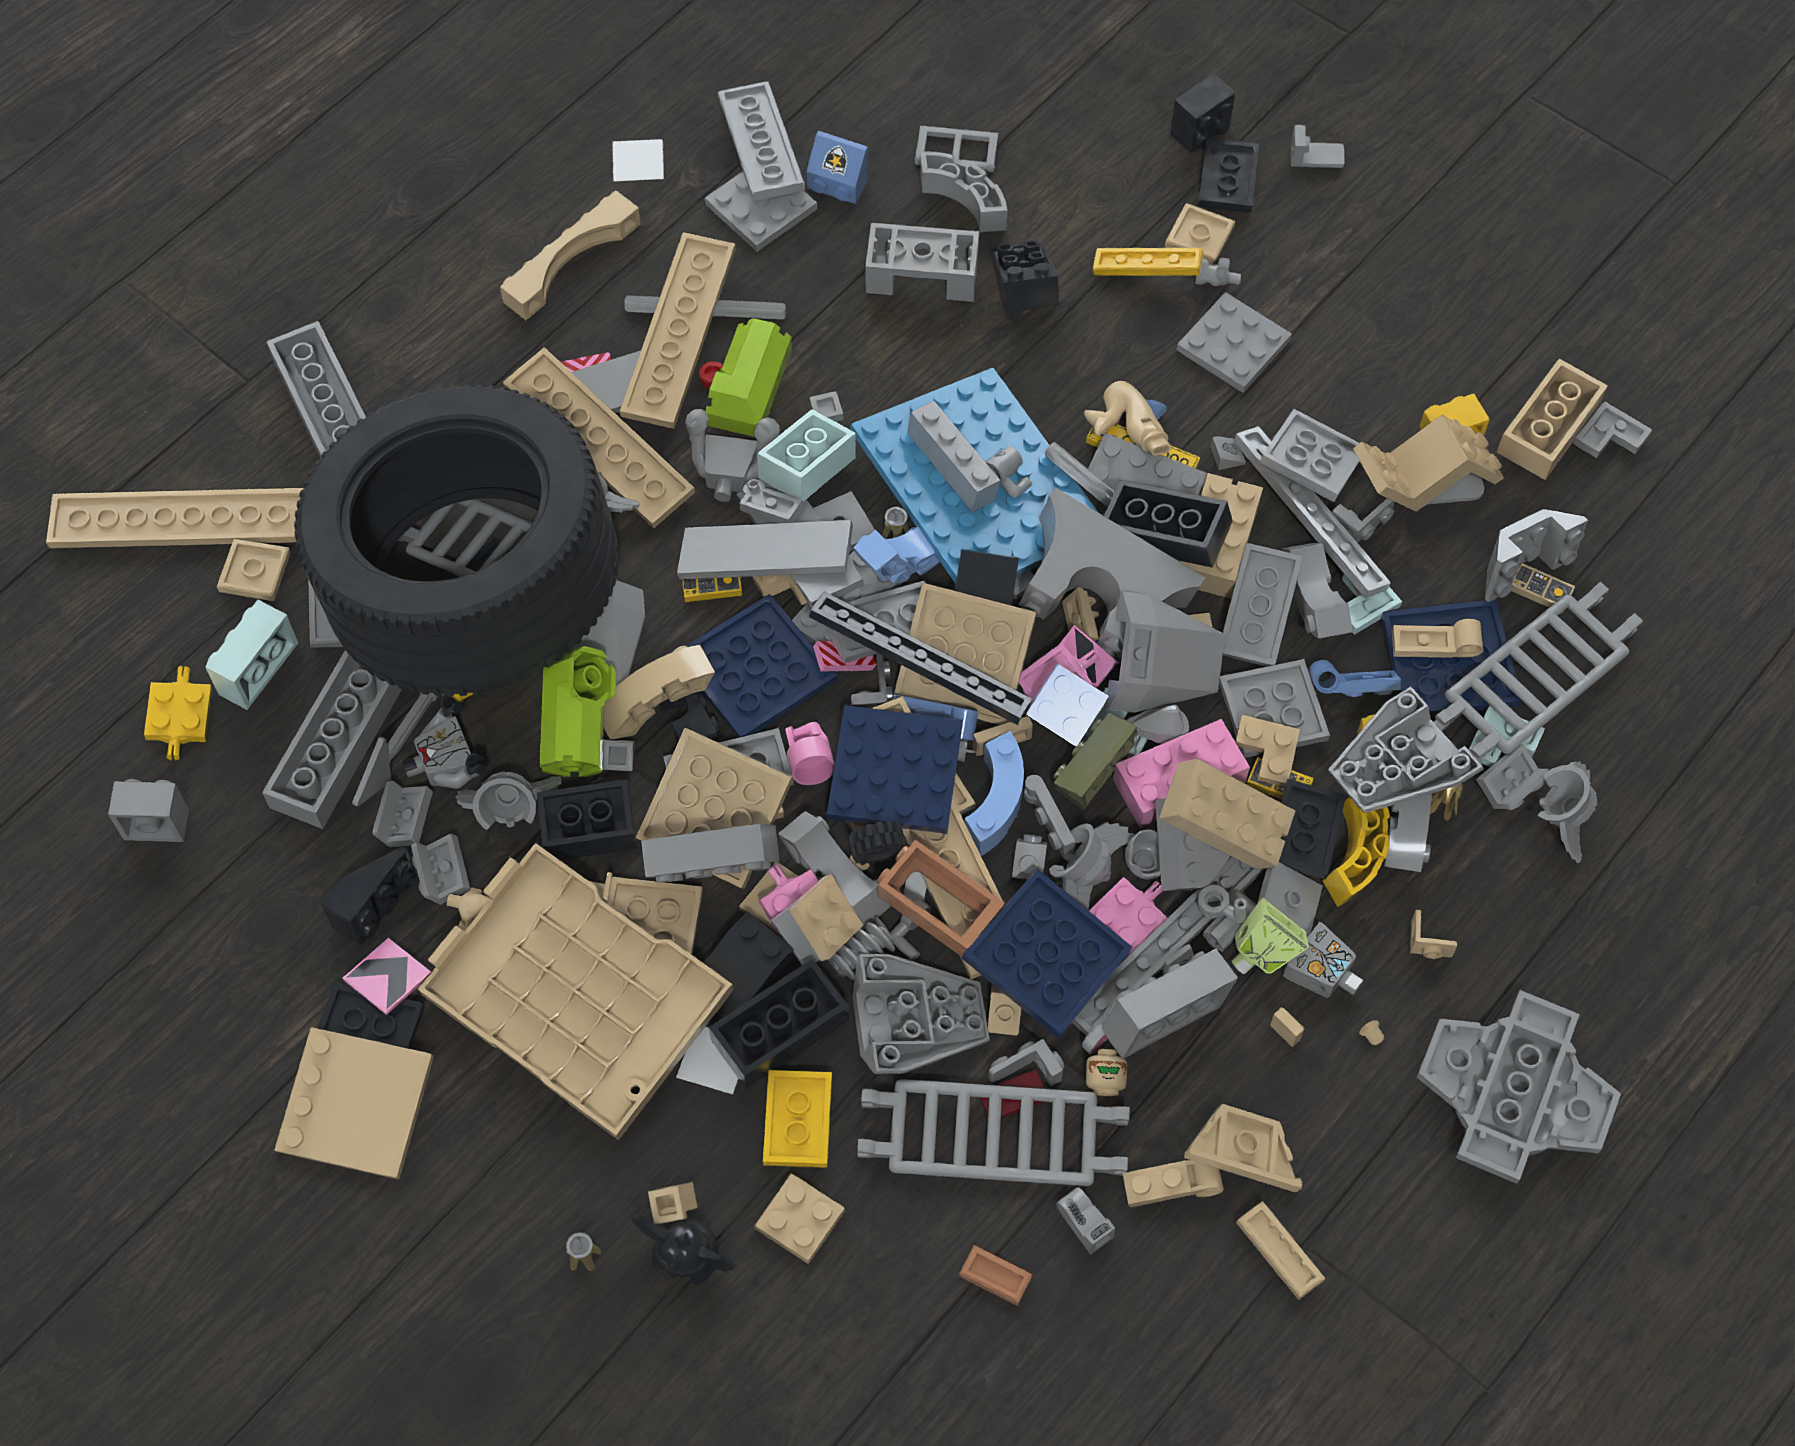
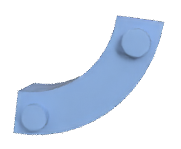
M913 527L904 535L892 539H884L875 530L870 535L862 536L853 547L857 556L883 582L890 580L893 584L907 581L910 575L915 572L922 575L940 563L934 549L918 527Z
M1011 731L985 744L984 761L991 774L992 787L983 804L965 818L966 827L981 856L989 852L1006 836L1020 809L1024 778L1023 759L1017 741Z

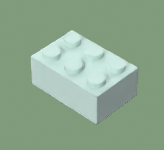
M812 409L757 453L758 478L789 496L805 501L855 459L856 433Z
M257 600L252 607L245 611L241 622L234 630L227 634L223 645L209 657L205 666L220 696L248 710L298 644L287 614L260 600Z

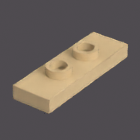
M1263 1201L1237 1220L1238 1226L1298 1300L1324 1282L1325 1277Z

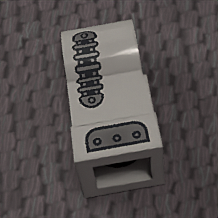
M1077 1187L1056 1203L1061 1215L1090 1255L1114 1238L1115 1227L1108 1218H1104L1080 1188Z

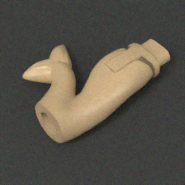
M1114 382L1105 390L1104 402L1106 412L1084 411L1085 418L1094 426V434L1096 436L1106 433L1110 427L1117 424L1122 413L1126 412V429L1129 437L1144 451H1150L1153 456L1165 454L1171 450L1168 435L1164 432L1149 404L1140 392L1128 382Z

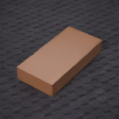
M974 1245L959 1277L1018 1306L1033 1274Z

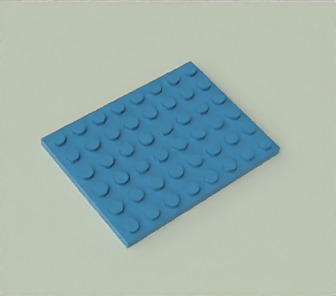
M994 368L851 424L850 430L856 433L857 442L912 522L920 529L932 546L935 555L955 584L961 549L1019 557L1017 576L1041 566L1045 542L1039 517L1055 487L1098 512L1077 482L1045 456V451L1049 446L1048 442ZM935 401L985 462L1002 449L1004 450L1007 447L1015 448L1020 453L1023 462L1019 466L1018 471L1009 478L1014 484H1017L1021 479L1027 477L1031 480L1032 486L1017 498L1011 497L1002 486H999L995 501L972 512L907 433L911 412Z

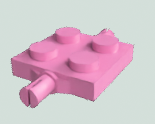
M1061 643L1022 671L1019 684L1024 690V695L1032 698V702L1057 663L1094 686L1088 678L1086 668L1100 660V658L1092 649L1085 656L1078 659L1070 654L1064 644Z
M779 864L768 870L777 887L772 893L761 898L758 903L780 938L784 940L771 920L809 891L818 882V879L811 869L798 877L787 879Z
M1123 877L1089 910V912L1133 947L1123 961L1168 918L1153 902L1163 892L1161 885L1158 887L1159 883L1157 881H1154L1143 893Z

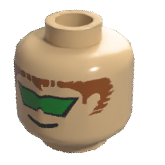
M1099 1049L1098 1055L1087 1059L1086 1085L1096 1095L1118 1096V1092L1125 1089L1127 1085V1061L1122 1057H1118L1116 1050Z

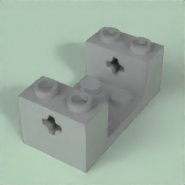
M871 223L866 259V293L893 295L895 276L947 280V300L973 302L978 264L979 232ZM920 249H925L930 253L921 256L918 255L916 251Z

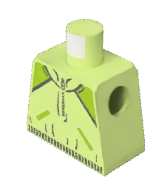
M1262 898L1235 934L1236 946L1240 954L1232 960V963L1243 974H1246L1255 964L1266 973H1273L1309 948L1306 931Z

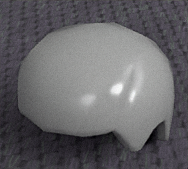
M1151 829L1139 831L1131 838L1125 849L1126 864L1133 875L1139 878L1149 880L1158 878L1161 875L1158 832Z

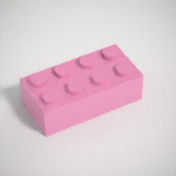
M1222 719L1115 764L1113 781L1140 828L1157 822L1155 800L1166 798L1176 767L1180 762L1199 759L1242 783H1246L1250 766Z

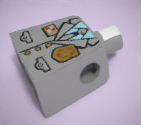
M1319 922L1307 938L1309 948L1289 961L1283 977L1327 998L1332 995L1338 985L1354 995L1363 982V979L1350 971L1356 955L1332 931Z

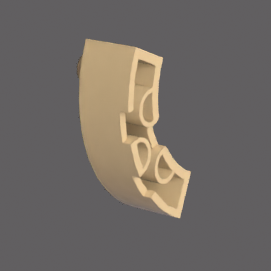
M680 646L672 653L640 668L616 686V694L604 702L606 704L604 705L603 727L610 740L636 735L641 726L655 714L654 707L668 698L671 702H674L684 696L704 691L707 688L715 671L701 646Z

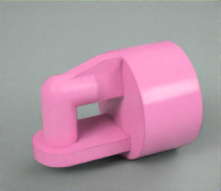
M811 722L796 729L792 726L786 728V735L790 746L787 751V759L794 780L802 785H815L829 779L834 773L835 761L829 739L821 730L820 725L817 722Z

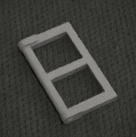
M920 126L916 157L914 158L915 165H920V152H925L927 136L955 138L952 155H954L956 160H959L962 139L989 142L987 162L959 161L966 164L971 162L987 172L994 171L998 133Z

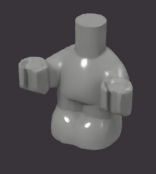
M1203 258L1200 275H1196L1195 284L1203 285L1210 283L1212 286H1220L1231 283L1239 285L1241 274L1228 271L1230 264L1228 258H1220L1216 265H1209V262Z

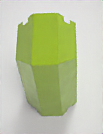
M755 318L748 320L745 326L744 323L738 324L723 367L720 371L716 372L709 390L708 398H711V406H706V413L709 419L708 426L755 437L756 425L761 419L767 418L792 351L791 336L785 333V336L779 333L780 327L778 325Z
M582 646L573 649L570 653L566 652L563 654V658L552 662L553 665L551 667L543 668L540 767L544 773L570 777V772H579V777H588L602 772L604 705L606 704L604 702L616 694V670L612 665H607L604 660L607 656L602 650Z

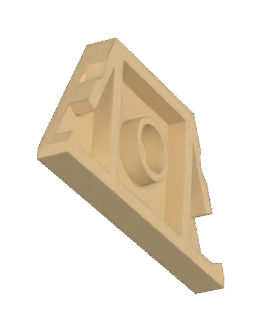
M1221 1104L1215 1110L1184 1153V1158L1289 1191L1297 1192L1302 1188L1301 1179H1296L1290 1164L1293 1157L1285 1143V1135L1280 1122L1225 1104Z

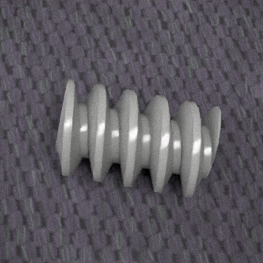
M877 917L874 918L875 924L871 922L865 924V931L859 929L855 933V938L851 937L845 945L828 959L832 968L840 977L843 978L846 975L851 980L855 979L853 970L856 968L857 956L859 954H884L883 948L885 947L891 952L895 951L891 934Z

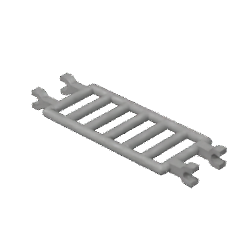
M474 499L458 502V504L467 507V509L433 552L421 548V546L455 504L435 511L420 530L410 527L398 541L404 540L409 542L406 547V552L409 555L456 576L464 577L476 572L466 566L501 522L513 528L479 571L504 557L522 533L529 531L533 523ZM478 512L490 517L455 562L443 557Z
M1601 582L1579 601L1571 595H1564L1448 689L1445 697L1452 704L1436 715L1435 718L1437 720L1434 721V724L1443 731L1451 722L1463 714L1486 736V738L1470 749L1471 754L1479 762L1495 747L1504 754H1509L1629 654V649L1622 642L1636 633V628L1642 624L1643 620L1634 613L1618 629L1611 633L1589 612L1592 607H1595L1603 600L1602 596L1609 590ZM1568 608L1612 648L1614 652L1606 659H1603L1558 615ZM1549 623L1590 661L1595 668L1584 675L1538 631ZM1530 639L1576 684L1565 691L1519 647ZM1511 655L1556 700L1546 708L1500 662ZM1491 671L1537 716L1529 723H1525L1480 679ZM1469 687H1472L1518 732L1506 740L1460 695Z
M907 1079L896 1081L894 1093L862 1089V1108H893L891 1142L858 1139V1157L889 1158V1169L894 1173L1090 1186L1094 1181V1172L1123 1176V1173L1127 1171L1128 1157H1095L1096 1122L1127 1126L1130 1107H1097V1096L1093 1092ZM907 1092L926 1093L921 1162L902 1161ZM939 1094L958 1096L953 1164L934 1163ZM970 1097L989 1098L985 1166L966 1165ZM1002 1099L1021 1100L1017 1168L998 1167ZM1034 1101L1053 1102L1049 1171L1030 1169ZM1065 1103L1084 1104L1081 1173L1062 1172Z

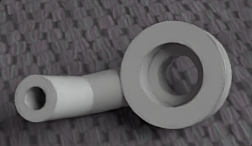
M1209 885L1201 890L1198 906L1205 916L1218 918L1225 915L1237 923H1243L1246 920L1247 902L1245 899H1237L1233 906L1229 904V894L1223 887ZM1216 901L1219 903V906L1210 907L1208 904Z
M923 899L912 900L927 912H931V907ZM902 915L901 922L890 934L893 938V944L910 961H914L920 953L903 936L909 930L918 927V925Z

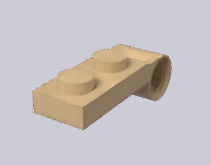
M1463 619L1456 622L1454 626L1394 625L1392 629L1394 657H1474L1483 652L1481 623L1475 619Z
M1193 1160L1123 1173L1130 1208L1194 1194L1197 1197H1208L1224 1191L1220 1169Z

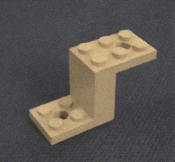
M1444 415L1435 419L1391 453H1384L1378 447H1372L1364 442L1353 448L1378 494L1416 512L1471 472L1493 484L1498 483L1504 478L1499 470L1502 466L1499 460L1487 450L1486 447L1489 444L1483 434L1480 432L1475 433L1468 425L1464 427L1457 419L1452 420Z

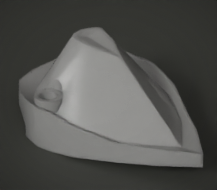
M1177 705L1151 708L1126 720L1137 726L1138 735L1159 744L1185 735L1189 731L1188 719Z

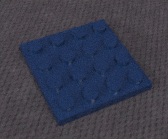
M771 594L766 595L687 645V647L700 645L713 667L715 674L707 688L701 692L738 738L756 734L837 681V674L834 671H820L813 645Z
M1496 599L1490 602L1485 600L1382 612L1381 616L1392 668L1401 678V690H1398V693L1412 687L1429 706L1430 716H1436L1452 704L1445 697L1448 689L1507 642ZM1463 619H1475L1481 623L1483 652L1477 656L1443 658L1394 657L1392 629L1394 625L1454 626L1456 622ZM1509 655L1500 664L1516 678L1512 659ZM1491 671L1480 679L1509 707L1521 705L1522 700ZM1469 687L1460 695L1476 711L1487 710L1489 704L1472 687Z
M845 705L827 819L875 825L876 822L885 823L886 821H891L892 823L896 821L904 829L947 834L963 720Z
M1036 869L961 958L1048 1031L1059 1038L1133 947Z

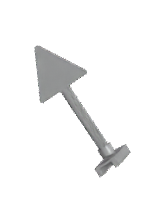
M420 692L421 695L388 744L385 738L379 737L352 801L353 805L360 806L385 787L387 781H391V759L399 752L431 702L435 701L438 696H435L433 693L423 695ZM455 699L454 701H457V702H459V703H463L465 699H463V700H461V701H458V700Z

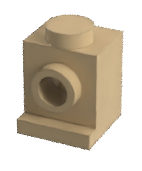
M693 1182L648 1192L654 1224L685 1219L687 1217L686 1211L697 1208Z

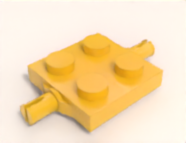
M182 666L178 667L177 682H151L144 736L146 740H159L169 743L167 759L173 760V756L175 760H179L181 744L206 742L212 687L209 684L188 683L191 669L187 666H184V670Z

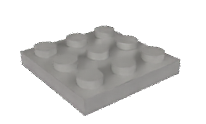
M743 172L705 197V205L756 252L817 210V202L805 191L753 202Z
M1225 292L1177 344V351L1244 393L1288 344L1292 333Z
M1293 409L1262 454L1259 463L1316 492L1320 496L1335 502L1360 463L1353 449L1360 443Z
M1304 659L1219 677V685L1235 735H1237L1240 718L1242 715L1300 729L1296 747L1329 740L1330 734ZM1240 747L1244 758L1263 754Z

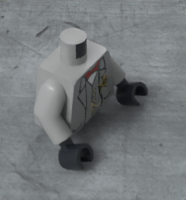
M445 694L441 698V708L418 737L414 739L418 756L402 761L408 778L426 772L431 786L459 789L472 778L486 773V766L479 764L484 760V757L476 753H470L456 716L452 717L451 713L457 714L463 710L462 703H453L455 698L447 697Z

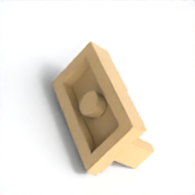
M1077 587L1062 601L1068 631L1076 625L1093 641H1096L1099 637L1094 619L1099 614L1096 611H1091V606L1096 601L1093 597H1089L1087 591L1081 587Z

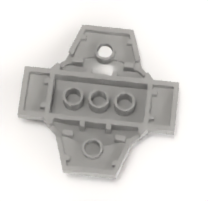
M1520 990L1509 1017L1501 1018L1488 1027L1481 1026L1477 1022L1439 1020L1417 1078L1455 1108L1458 1118L1465 1128V1135L1456 1156L1457 1159L1517 1184L1521 1178L1527 1158L1530 1155L1543 1152L1548 1148L1599 1153L1601 1151L1621 1093L1590 1068L1584 1069L1579 1065L1575 1056L1577 1051L1570 1040L1580 1014Z

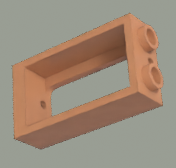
M917 840L910 847L904 846L895 859L897 863L891 870L886 868L877 880L879 898L961 957L1005 906L1003 901ZM913 872L921 873L979 915L963 936L900 892V887Z

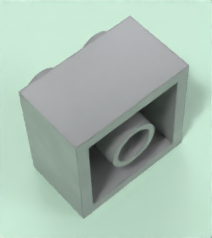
M128 779L125 782L114 781L108 815L124 840L184 842L189 808L175 783L166 780L150 783L141 782L136 779Z

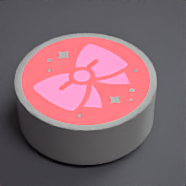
M1104 1024L1097 1025L1082 1043V1047L1090 1055L1098 1051L1108 1040L1101 1029Z

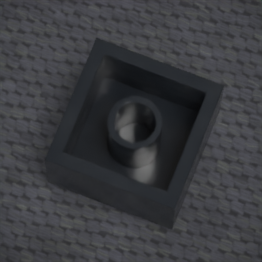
M1212 74L1175 99L1170 135L1190 153L1198 148L1205 147L1208 138H1214L1219 134L1222 135L1229 129L1235 92L1215 74Z

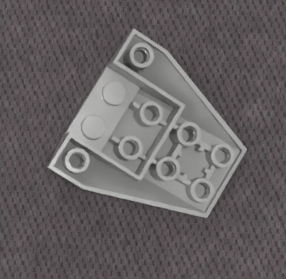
M616 580L615 586L612 587V596L608 597L609 603L607 607H603L604 613L601 617L597 618L598 622L596 625L591 626L590 633L587 636L584 635L582 641L573 646V649L587 646L602 650L607 656L604 659L607 665H612L616 670V686L630 675L646 618L643 590Z
M1120 591L1117 621L1126 622L1119 681L1109 680L1107 693L1109 697L1106 701V709L1139 712L1217 693L1225 634L1150 595Z
M1409 687L1388 700L1328 770L1362 812L1367 813L1458 786L1482 771L1483 766L1465 746L1458 750L1430 719L1429 706L1412 687Z
M859 954L857 956L852 1000L860 1056L874 1074L906 1073L982 1045L990 1040L980 982L890 954Z

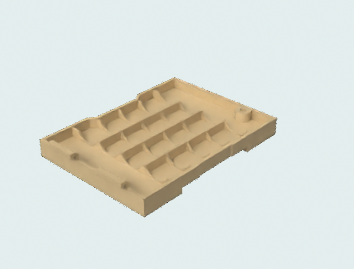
M535 843L520 863L511 857L484 889L483 892L490 896L491 899L468 928L463 931L455 925L430 956L428 961L436 967L418 990L441 1010L491 1046L497 1047L539 1078L545 1086L566 1100L571 1106L619 1140L732 993L733 986L729 981L670 939H655L599 898L595 885ZM637 1086L640 1088V1092L632 1094L631 1089Z

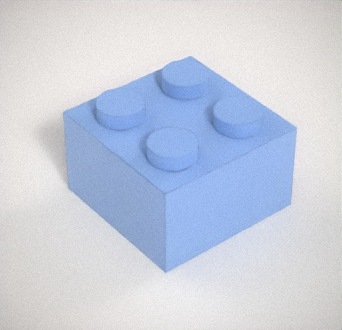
M1056 663L1025 714L1077 746L1109 696Z

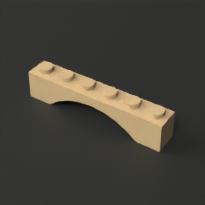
M616 190L608 197L603 198L599 205L589 213H585L576 224L566 229L552 244L545 246L540 254L534 259L527 261L522 269L503 282L500 286L503 303L523 319H529L546 304L547 292L558 271L571 258L590 247L624 239L641 224L639 208Z

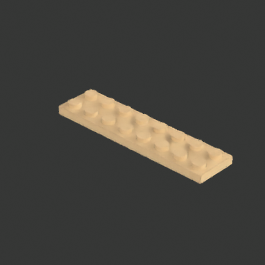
M683 232L620 409L621 417L675 428L736 250L735 243Z
M545 347L503 381L504 387L508 391L517 390L519 394H529L530 398L536 397L540 399L541 403L546 402L550 408H555L559 414H563L584 439L594 460L597 472H602V476L608 486L619 496L636 500L639 508L633 509L651 527L655 528L695 493L694 487Z

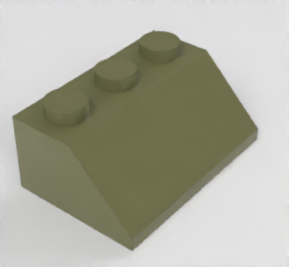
M1110 713L1104 719L1100 717L1090 729L1092 735L1086 742L1081 741L1072 752L1074 758L1067 766L1063 764L1053 777L1056 780L1054 782L1055 790L1083 811L1115 770V764L1123 761L1138 741L1137 726Z

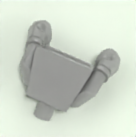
M694 409L687 414L685 421L692 446L693 464L699 476L706 478V486L715 489L714 497L719 501H729L732 491L741 492L747 481L758 479L757 453L779 436V424L775 419L769 417L761 419L754 431L757 441L708 434L705 437V429L708 427L709 420L708 415L702 409Z

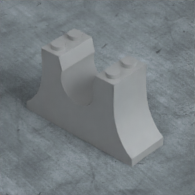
M1055 487L1039 517L1045 542L1042 563L1029 583L1019 605L1023 609L1037 612L1036 617L1044 620L1057 608L1064 593L1077 587L1094 591L1105 602L1108 613L1106 620L1098 631L1099 638L1095 642L1118 661L1117 664H1119L1122 659L1126 622L1117 621L1120 591L1150 595L1174 608L1187 607L1205 577Z

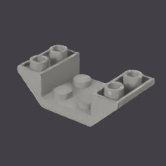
M1542 509L1501 529L1487 569L1485 600L1490 602L1498 597L1503 598L1508 595L1513 588L1512 584L1519 570V565L1526 561H1532L1537 556L1552 570L1572 563L1577 557V550L1580 541L1584 537V530L1588 519L1584 516Z

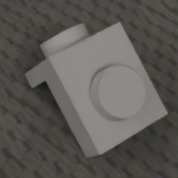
M1024 834L1023 839H1017L1012 877L1029 879L1036 869L1043 873L1047 842H1042L1041 836Z

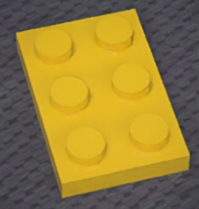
M769 1070L763 1165L827 1168L832 1072Z

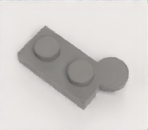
M752 479L744 484L743 493L745 496L739 503L741 511L776 523H793L804 508L803 500L765 488L763 481Z

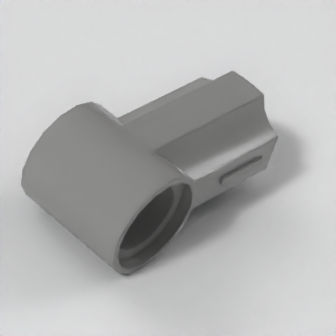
M1239 890L1229 899V904L1234 906L1237 899H1245L1247 902V919L1257 904ZM1223 915L1216 918L1205 929L1203 937L1212 948L1223 952L1235 940V934L1243 923H1237Z

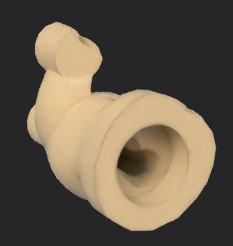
M470 888L471 890L462 896L449 894L447 906L459 909L461 915L459 928L463 931L468 928L491 899L488 896L482 895L483 890Z

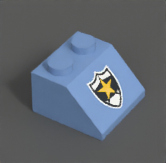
M818 131L807 168V188L817 193L835 197L841 201L856 204L868 182V147Z

